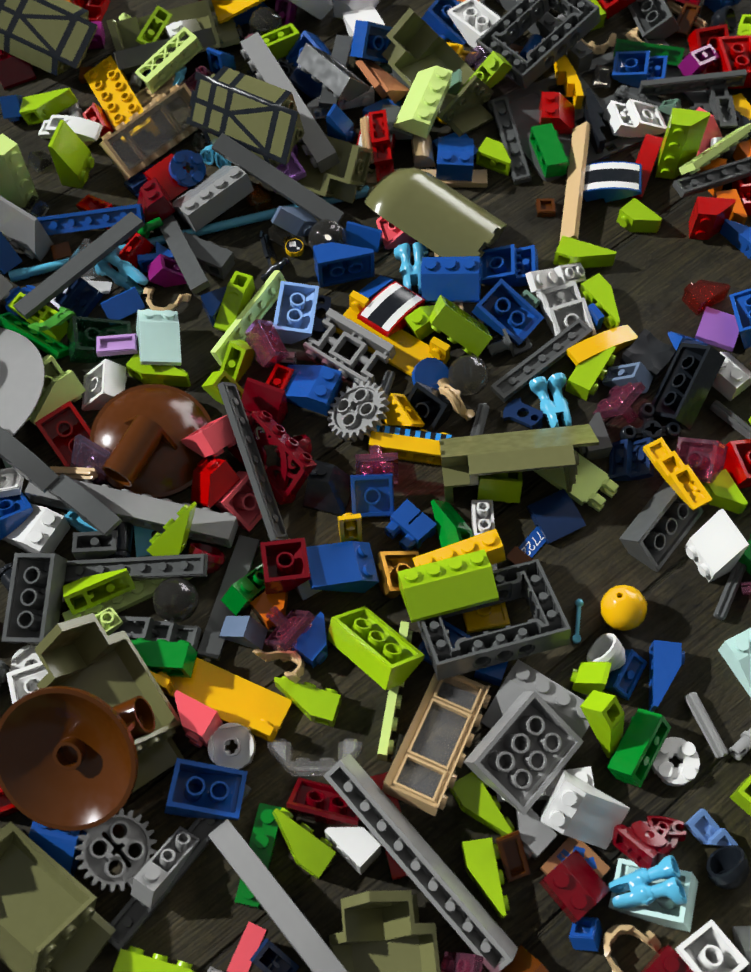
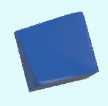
M582 917L576 923H572L569 939L573 949L598 952L603 931L598 918Z

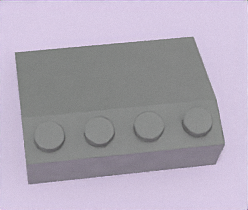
M224 165L173 201L172 204L176 210L174 214L197 232L253 192L254 189L245 171L238 166Z
M0 196V231L14 249L18 250L20 248L30 259L36 258L41 261L51 249V246L54 245L36 217Z
M519 659L507 675L481 720V724L491 730L522 692L535 691L581 739L590 726L580 707L585 700Z
M524 691L464 760V763L480 780L521 814L525 815L584 741L535 691Z

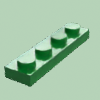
M616 39L613 57H615V52L650 51V56H668V65L678 66L682 62L685 48Z
M10 312L0 314V326L2 328L25 336L37 349L52 355L55 359L69 355L71 348L42 331L38 332L29 328V323Z
M259 803L249 847L269 871L279 830L272 812L276 808L281 810L282 807ZM240 878L234 902L260 909V903Z

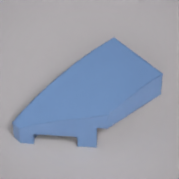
M699 809L684 824L701 844L738 846L727 830L720 828L705 809Z

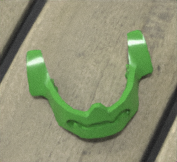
M60 307V311L43 323H31L28 327L38 332L46 331L53 326L62 325L66 320H74L76 313L68 308Z

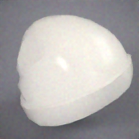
M603 634L596 639L589 649L587 662L612 663L610 672L622 667L626 662L625 648L614 634Z

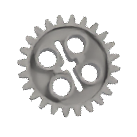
M361 381L358 386L354 382L353 388L350 389L349 386H346L345 393L340 391L341 396L334 397L337 402L330 404L333 409L328 411L330 417L327 418L330 422L328 426L332 429L331 431L341 440L344 439L348 442L351 439L353 442H356L358 437L362 441L365 434L371 437L370 431L377 432L376 426L383 425L381 419H387L384 413L389 411L387 407L390 404L387 400L388 395L376 383L372 384L368 381L365 384Z
M121 808L117 815L96 827L85 829L84 831L87 834L77 837L83 842L82 845L75 846V849L81 851V855L76 856L75 860H82L83 862L77 869H86L87 872L82 878L86 879L91 876V886L100 882L99 890H103L108 885L109 892H113L116 885H118L120 891H124L125 883L132 888L133 878L151 859L149 858L150 855L157 852V850L151 849V845L155 844L157 840L149 838L154 833V830L146 831L145 828L149 822L141 824V814L132 818L133 810L124 815V810ZM115 825L123 827L124 835L122 838H116L113 835L112 830ZM102 832L107 834L114 846L118 844L121 846L119 852L131 864L129 868L125 865L119 854L112 855L111 851L114 848L104 839ZM95 842H101L105 847L104 853L101 856H97L93 852L92 847ZM131 844H136L139 847V855L136 858L131 857L128 853V848ZM111 861H116L120 865V871L115 876L108 871Z

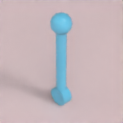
M582 599L575 601L577 606L575 634L572 637V641L575 644L581 641L579 630L581 607L584 604Z

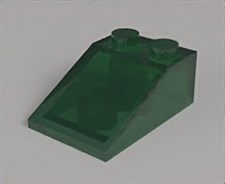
M72 316L67 327L70 362L94 363L104 359L112 360L133 356L134 354L98 357L96 354L97 336L132 334L130 321Z

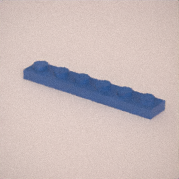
M142 204L37 217L48 236L111 228L130 212L134 213L145 223Z

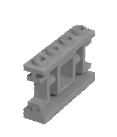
M329 308L326 312L327 318L322 320L323 327L327 330L319 341L310 337L308 339L309 342L303 344L306 351L305 354L312 360L318 359L324 366L342 371V378H349L358 386L361 381L365 384L368 381L373 383L375 377L370 373L371 369L378 360L387 364L389 359H393L396 354L394 345ZM336 327L344 331L338 340L332 337L336 332ZM346 341L359 348L350 360L338 354ZM327 343L332 345V348L328 352L329 355L322 352V349ZM367 346L376 350L370 359L364 356L368 350ZM358 362L365 365L360 371L361 375L353 371Z

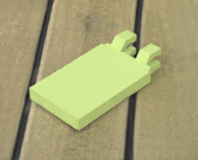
M579 453V465L577 466V475H575L576 484L572 485L571 492H567L564 468L533 470L559 490L564 489L569 497L581 506L586 503L598 512L601 511L606 502V499L597 493L600 489L601 492L612 498L617 493L619 485L609 479L606 472Z

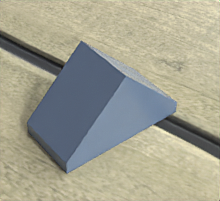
M226 616L219 638L262 650L268 629L251 616Z

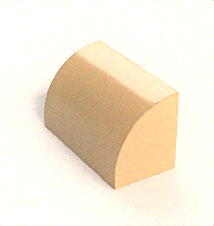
M414 134L413 140H411L414 168L435 167L431 136L428 135L426 139Z

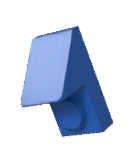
M155 242L156 253L137 255L140 271L142 273L148 272L147 266L159 254L175 259L172 252L158 242Z

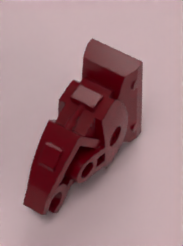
M646 816V821L642 822L639 820L634 822L629 828L623 824L615 826L612 844L640 868L649 869L654 867L656 862L669 856L670 852L676 848L678 842L685 841L687 833L683 831V821L664 816Z

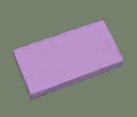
M137 334L97 336V356L138 354Z

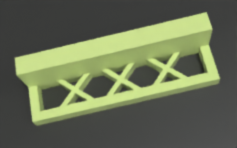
M183 27L139 67L135 74L145 82L148 89L154 94L203 48L198 38L186 27ZM185 34L189 36L187 40L181 41ZM171 47H176V50L168 53ZM163 58L160 64H156L158 59ZM146 70H151L146 77L142 75Z

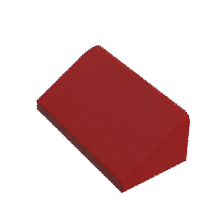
M93 103L82 114L84 119L103 125L99 137H102L109 131L111 133L114 132L104 110L97 104Z
M135 233L119 252L118 257L130 262L132 266L137 268L139 266L137 255L150 253L154 246L139 233Z
M276 363L266 384L285 390L294 373V369Z

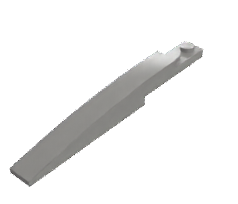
M228 819L208 834L215 846L312 972H347Z

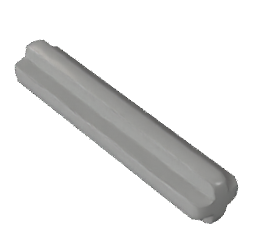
M696 692L687 694L684 699L717 759L728 755V750Z

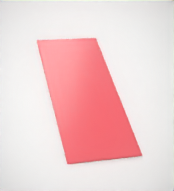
M248 922L227 968V972L249 971L252 964L250 959L258 950L266 929Z

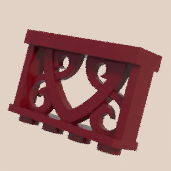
M265 410L252 411L248 421L261 454L275 500L280 505L293 503L297 497L296 493L317 464L312 460V456L305 452L299 446V443L285 432V428L277 424L269 412ZM258 425H260L265 430L264 433L261 429L258 430V436L260 439H258L256 434V428L258 427ZM235 444L228 448L245 467L238 445ZM263 446H278L281 466L274 465L268 467L266 464L267 455ZM294 461L300 466L297 474L290 472V469L297 468L294 466ZM275 470H278V471H280L281 473H277V475H276V474L274 473V471H275ZM289 478L293 479L289 487H287Z

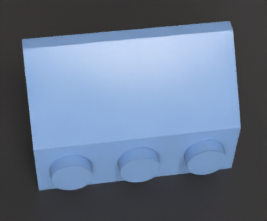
M281 281L272 328V342L293 344L312 336L319 286Z

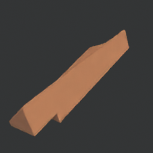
M361 58L355 62L382 99L389 96L394 104H396L408 94L409 89L375 62L366 59L362 60Z

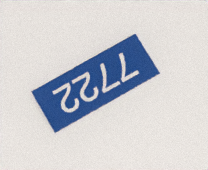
M538 525L518 547L531 558L546 542Z

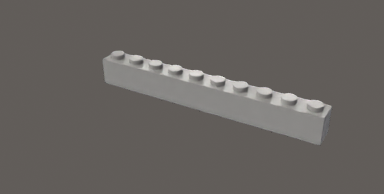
M257 32L241 41L240 44L243 48L240 50L245 60H249L248 64L251 70L257 72L255 73L257 79L292 92L305 132L298 143L301 142L303 144L301 147L305 155H310L311 158L309 160L314 168L317 167L323 173L340 163L335 149L260 34Z
M69 477L97 498L123 522L154 531L164 532L163 526L171 518L176 520L179 517L176 513L185 504L188 507L191 505L189 503H175L167 498H153L145 493L142 495L136 494L128 489L118 490L106 484L102 486L96 485L88 480H74ZM28 483L25 494L30 502L72 511L60 499L51 494L49 490L44 493L32 483ZM196 507L188 539L231 548L239 526L237 517L228 512L219 513L207 507L202 509Z
M349 753L339 760L324 775V778L490 972H500L513 961L518 947Z

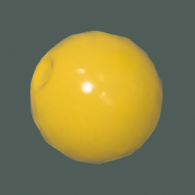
M617 585L603 595L601 615L612 628L621 631L631 630L638 627L646 617L647 602L641 592L635 587Z

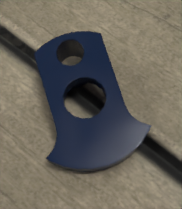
M318 295L315 314L318 310L327 312L331 308L330 297ZM316 315L312 331L325 333L327 329L323 327V319L317 318Z
M521 397L512 400L504 408V421L513 420L531 428V430L533 428L542 429L543 411L522 403ZM522 411L529 412V414L525 417L518 416V414Z

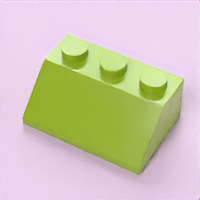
M443 295L438 297L429 317L432 324L431 328L437 333L442 331L447 335L446 338L453 344L459 343L467 354L472 355L473 353L478 357L492 339L488 328Z

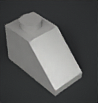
M531 808L525 815L516 809V831L519 830L526 857H532L536 860L558 834L551 827L542 823L541 818Z

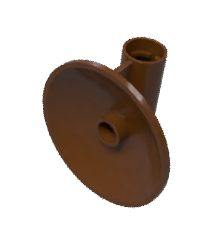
M145 384L129 388L111 398L102 407L93 422L90 432V451L93 462L100 475L115 489H128L140 495L145 493L157 499L177 495L192 487L193 470L198 467V462L203 459L202 456L183 445L181 440L211 422V418L205 408L194 397L178 388L162 384Z
M66 686L45 687L24 695L12 704L0 719L1 789L10 802L25 816L53 829L78 831L90 829L106 822L120 811L134 789L138 773V756L134 740L154 731L155 717L151 706L145 698L136 696L111 707L104 700L87 691Z

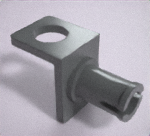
M505 328L502 329L503 339L487 345L491 357L505 350L510 351L512 357L533 348L528 336L525 338L526 345L523 348H517L515 343L510 340Z

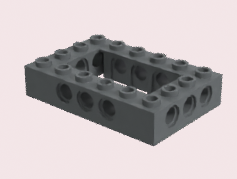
M521 0L476 40L478 51L485 59L492 51L503 55L512 66L506 76L526 90L600 23L599 7L590 0ZM553 7L567 17V19L558 27L556 26L554 31L546 38H543L541 43L533 50L528 51L526 61L519 55V52L513 51L509 46Z
M538 559L493 570L499 595L498 601L417 622L437 680L570 645V625ZM525 598L534 619H529L526 623L515 626L507 625L504 629L492 632L485 631L481 635L467 639L466 637L460 638L455 642V648H452L449 631L445 629L443 624L444 618Z

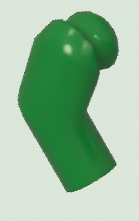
M156 217L148 221L138 230V233L146 239L149 238V232L163 225L161 218Z

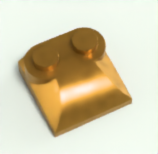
M380 551L376 555L375 566L380 590L384 596L396 598L401 594L397 571L415 567L412 558L419 556L418 551Z

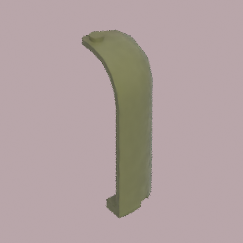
M400 168L384 176L375 187L372 186L369 189L367 198L364 201L379 216L441 257L480 256L481 259L485 253L482 251L484 247H490L496 242L507 226L506 223L444 182L418 168Z

